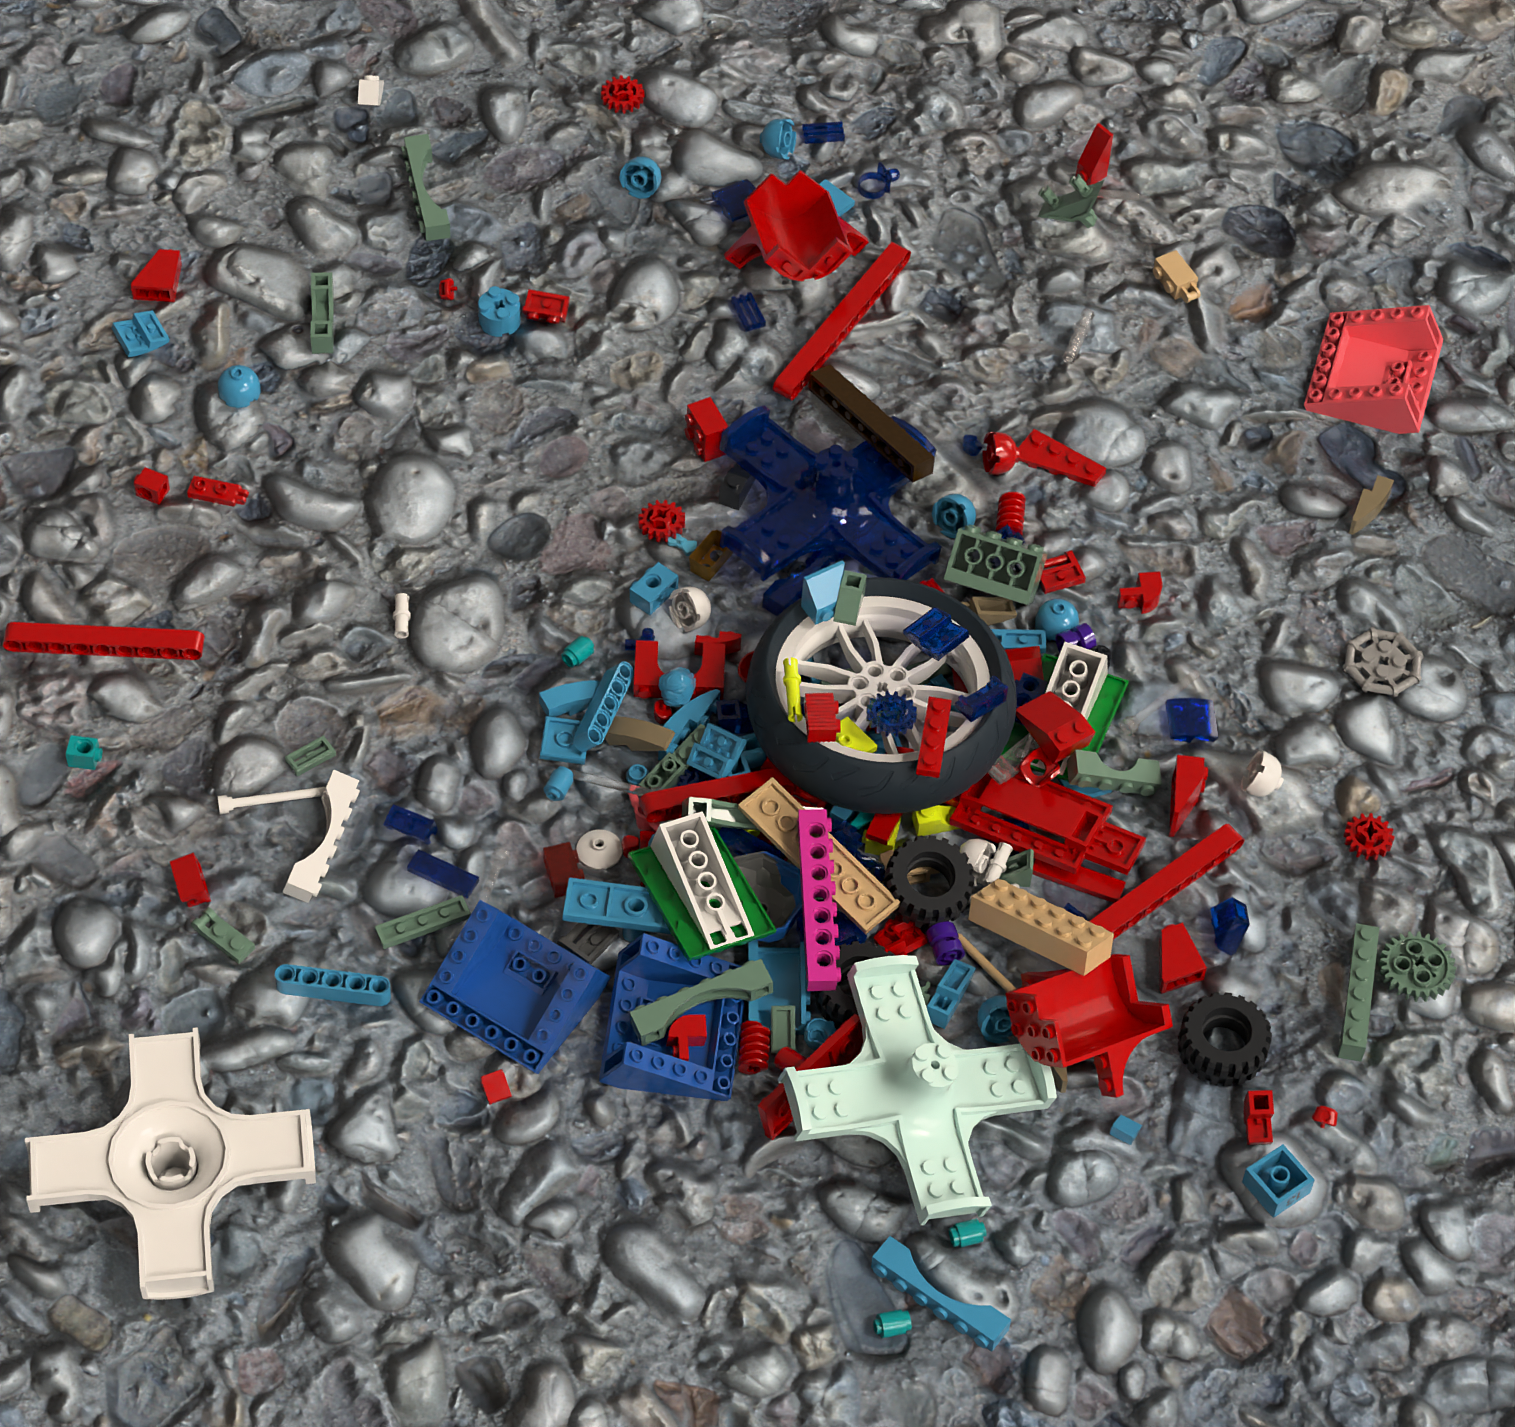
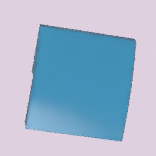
M153 310L134 313L132 320L114 322L111 328L128 358L153 351L167 344L170 340Z
M708 723L700 744L694 743L686 764L717 779L727 777L739 759L747 740L719 726Z

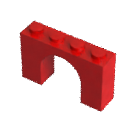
M636 640L634 697L643 699L663 698L659 689V679L665 673L661 671L658 665V641ZM703 643L702 665L699 671L694 674L696 687L690 700L715 689L720 690V700H723L725 644Z

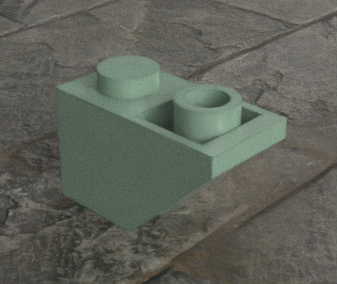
M844 571L833 619L834 622L856 626L865 594L866 574Z

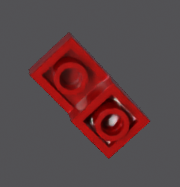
M720 631L718 638L709 635H696L695 655L703 656V643L725 644V654L740 651L742 634L732 631Z

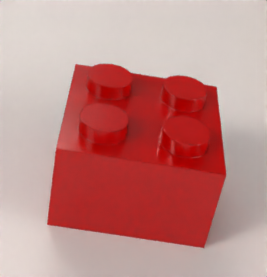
M711 397L688 404L687 414L685 415L687 424L684 431L687 439L693 442L696 454L700 455L704 462L727 455L729 426Z

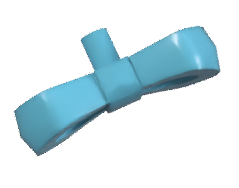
M676 533V539L668 537V546L678 547L686 556H690L698 547L697 541H687L686 538L681 537V534Z

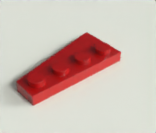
M1033 429L1019 446L1020 456L1016 463L1019 461L1028 463V467L1035 469L1041 467L1049 470L1051 474H1063L1068 476L1070 480L1095 487L1106 473V467L1036 429Z

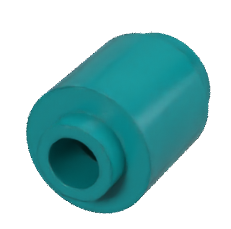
M579 636L564 648L561 658L571 668L579 666L594 653V644L588 637Z
M977 1218L956 1223L953 1227L948 1228L953 1247L959 1246L962 1248L983 1242V1237L987 1235L984 1223L979 1222Z
M898 1309L877 1314L876 1319L873 1320L875 1334H879L882 1339L906 1334V1331L912 1328L909 1312Z

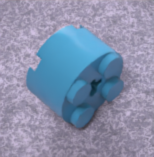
M497 286L490 287L478 301V318L482 330L488 335L502 337V334L509 333V335L514 333L520 326L519 296L507 289Z

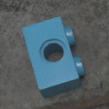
M658 562L653 567L648 568L639 581L632 583L629 589L630 602L650 616L670 597L674 590L678 589L679 576Z

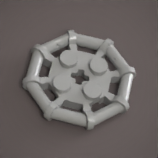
M1370 627L1368 631L1353 640H1348L1345 644L1346 657L1343 670L1360 685L1365 693L1369 691L1397 697L1400 692L1414 684H1419L1422 679L1420 671L1421 661L1424 657L1423 653L1418 651L1401 631L1396 633ZM1370 640L1371 645H1369L1368 647L1362 648L1360 646L1363 643ZM1399 644H1400L1409 654L1404 655V654L1398 649ZM1355 655L1361 657L1360 663L1354 662ZM1380 660H1383L1387 662V666L1384 664L1380 665L1378 663ZM1412 663V671L1405 670L1406 664ZM1360 671L1368 678L1367 680L1362 676ZM1400 678L1404 679L1398 684L1395 683V681L1399 680ZM1378 681H1384L1383 684H1386V685L1375 684V683H1377Z

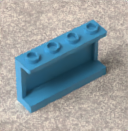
M758 940L748 942V961L762 959L773 981V993L754 1001H748V1021L761 1023L764 1027L769 1028L771 1034V1006H795V1035H804L805 1026L811 1021V1013L806 1011V1005H810V991H806L804 942H800L799 948L758 947Z

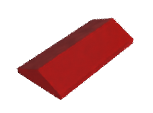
M1040 646L1005 650L1012 667L1016 688L1044 685ZM952 668L954 689L968 693L964 682Z

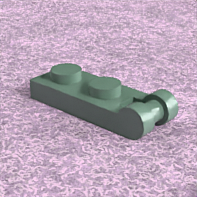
M207 907L202 912L203 915L200 918H195L191 922V926L195 931L238 964L255 950L253 942L220 918L210 907ZM208 922L213 924L210 928L205 926Z

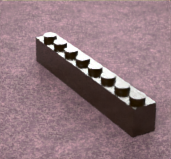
M831 364L810 373L809 390L912 483L933 474L935 457L932 453L928 452L905 429L901 428Z

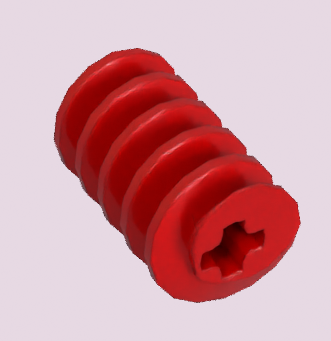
M1006 492L999 497L996 532L1002 534L1001 538L1007 540L1010 537L1021 539L1023 536L1026 498L1022 493Z
M746 1021L741 1024L738 1070L743 1074L753 1075L768 1069L767 1061L769 1060V1055L767 1053L769 1052L768 1044L770 1043V1038L768 1036H770V1030L757 1021Z

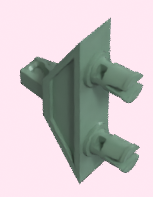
M1079 174L1076 177L1073 175L1069 180V184L1076 191L1060 197H1056V194L1048 185L1046 189L1042 187L1038 195L1045 202L1038 217L1069 222L1079 220L1087 228L1093 227L1097 216L1092 207L1104 180L1092 185H1086V182Z

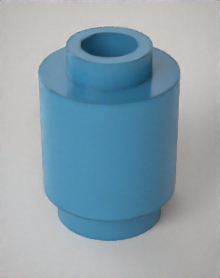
M563 766L553 770L544 786V792L550 800L560 801L565 798L573 783V772Z

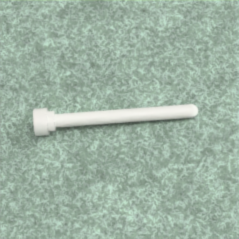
M326 787L234 799L227 797V795L217 796L219 813H229V811L236 807L320 797L323 795Z

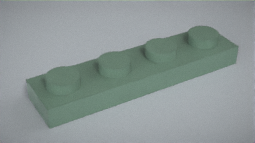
M463 895L379 924L375 926V932L384 950L469 919L471 912Z

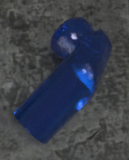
M644 628L642 635L638 639H625V650H636V640L654 641V630Z

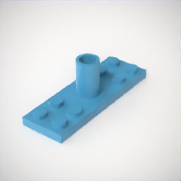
M569 878L563 910V921L622 928V935L629 942L634 941L640 935L646 933V931L671 934L646 887Z

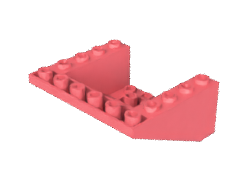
M1430 305L1330 313L1304 402L1306 411L1397 434L1419 433L1443 343V337Z

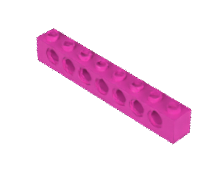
M826 809L798 810L797 826L807 991L836 990L837 982H841V968L836 967V960L840 959L839 946H835V938H838V924L833 922V917H837V903L832 902V895L836 894L835 881H831V874H834V860L829 858V853H833V839H828V832L832 831L831 818H827ZM811 834H819L820 837L814 838ZM812 855H820L822 858L815 859ZM814 876H821L823 879H822V880H816V879H814L813 877H814ZM822 897L824 901L819 902L816 901L814 898ZM818 918H822L826 922L818 923L815 920ZM824 940L827 942V944L821 945L818 944L816 941ZM824 961L829 965L823 967L820 966L818 963Z

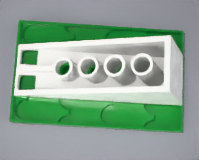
M1064 642L1059 658L1044 653L1041 660L1044 685L1029 686L1020 706L1049 691L1053 692L1080 712L1096 733L1090 744L1081 750L1097 752L1098 754L1129 681L1108 674L1107 655ZM1015 716L1009 740L998 759L1020 765V762L1027 754L1040 746L1017 716ZM1070 756L1057 762L1060 766V774L1054 778L1069 782L1067 760ZM1038 759L1032 760L1030 764L1031 770L1044 774L1045 765Z
M703 811L660 824L650 846L628 853V857L637 875L645 885L653 903L657 906L668 929L688 961L700 959L703 956L718 953L776 933L775 926L715 826L709 827Z

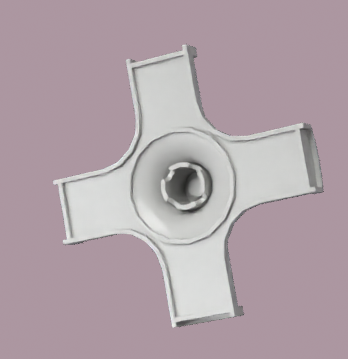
M198 1027L193 1028V1032L139 1038H134V1034H129L131 1089L128 1103L120 1115L104 1127L87 1132L25 1138L30 1178V1196H27L30 1213L40 1212V1206L95 1200L113 1202L123 1207L133 1218L136 1225L140 1289L143 1299H180L214 1292L210 1223L212 1212L220 1199L237 1186L305 1179L306 1184L316 1183L310 1109L256 1115L231 1114L216 1107L204 1093L201 1080Z

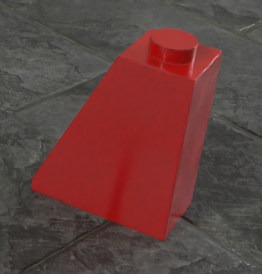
M159 249L131 283L133 300L175 302L182 267L180 250Z
M1183 922L1164 927L1161 930L1159 939V990L1161 994L1204 980L1207 967Z

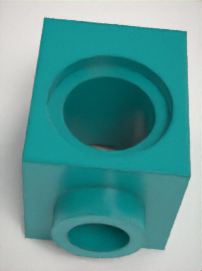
M71 735L66 750L68 767L95 770L97 761H101L103 754L102 748L99 747L98 739Z

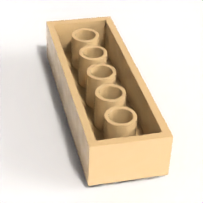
M998 878L971 896L968 920L1083 976L1111 956L1114 933L1085 920L1083 917L1076 916L1064 908L1057 907L1043 898H1038L1024 889L1015 887L1005 880Z

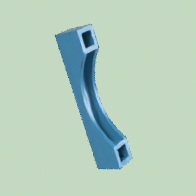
M889 1236L873 1255L871 1268L877 1276L885 1277L891 1281L896 1289L911 1295L919 1305L927 1306L939 1319L947 1320L953 1324L959 1333L967 1334L973 1338L975 1343L981 1348H987L992 1352L1009 1331L1011 1319L993 1306L962 1303L938 1292L918 1271L910 1249L893 1237Z

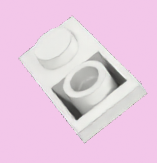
M367 75L364 76V79H359L358 104L380 105L384 80H379V76Z

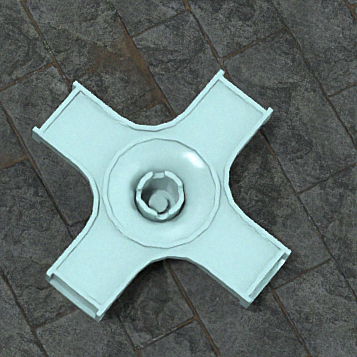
M885 956L854 963L847 977L862 1025L863 1044L859 1055L851 1063L841 1066L796 1071L795 1067H787L778 1078V1083L784 1084L797 1130L794 1140L803 1141L842 1135L869 1136L884 1143L897 1156L905 1172L920 1225H925L929 1219L977 1213L978 1217H983L992 1205L989 1197H983L969 1150L968 1141L972 1129L981 1120L995 1115L1048 1109L1057 1098L1051 1067L1035 1062L1021 1044L966 1050L943 1039L934 1030L915 972L919 965L916 956Z

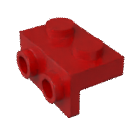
M528 289L526 303L522 311L526 318L531 320L542 318L547 319V322L553 324L565 323L570 297Z

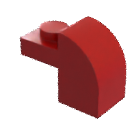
M1160 571L1138 573L1136 587L1119 588L1118 608L1131 609L1140 607L1141 614L1154 610L1159 604L1162 591Z
M685 1015L673 1022L666 1041V1046H672L673 1057L689 1061L688 1046L705 1045L707 1038L706 1015Z
M1272 1090L1248 1091L1245 1095L1243 1111L1247 1145L1272 1144L1273 1092Z

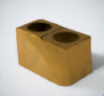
M712 530L690 555V571L710 581L732 556L733 539L719 530ZM712 551H723L724 553L716 562L710 558Z

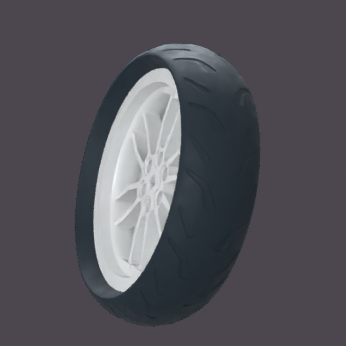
M871 577L866 579L865 594L856 626L834 622V617L815 625L801 607L802 598H800L780 613L765 630L754 650L747 674L746 702L749 719L762 750L777 769L796 786L822 801L841 808L873 814L908 813L937 806L968 790L970 786L980 781L1000 757L1009 740L1015 721L1017 700L1016 684L1007 653L989 626L976 613L955 598L935 588L908 580ZM865 637L872 655V661L866 663L854 649L850 639ZM876 637L896 638L911 642L912 644L904 650L892 666H886L882 662L879 642ZM840 642L846 660L855 673L828 664L807 662V660L827 646ZM923 649H928L934 656L929 661L909 671L906 670L908 664ZM790 657L796 658L798 660V674L834 684L821 685L801 682L799 685L801 697H805V693H833L834 701L838 700V703H844V705L839 707V713L835 714L836 719L841 721L847 716L850 719L856 718L855 724L862 731L870 723H878L887 754L863 752L832 741L829 743L827 741L809 743L807 740L805 717L803 716V719L798 722L797 715L795 714V722L788 720L786 686L783 684V677L785 676L783 660L788 658L791 666ZM946 662L960 676L968 693L939 686L918 684L929 678ZM929 696L952 700L951 705L969 708L968 714L950 711L948 726L959 728L945 740L939 778L916 775L921 738L917 728L909 718L911 716L925 721ZM897 726L909 740L914 752L898 754L891 735V727Z

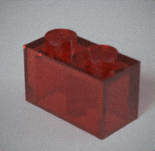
M570 842L543 848V861L554 897L566 896L569 878L585 879L583 869H578L577 863H579L577 850H572Z

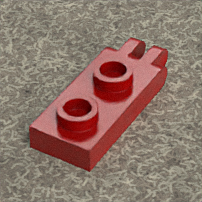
M193 476L187 495L188 498L234 507L236 504L244 505L249 492L242 489L238 484Z

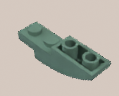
M700 724L672 754L669 752L638 784L639 787L647 793L673 788L688 777L696 768L686 764L694 743L700 744L706 727Z

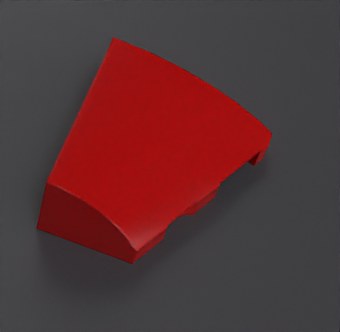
M900 914L894 920L889 919L885 923L884 929L878 931L873 937L876 946L879 944L885 947L886 952L891 951L896 956L902 951L908 954L928 943L926 935L920 928L914 927V922L909 921L907 924L902 921L903 916Z

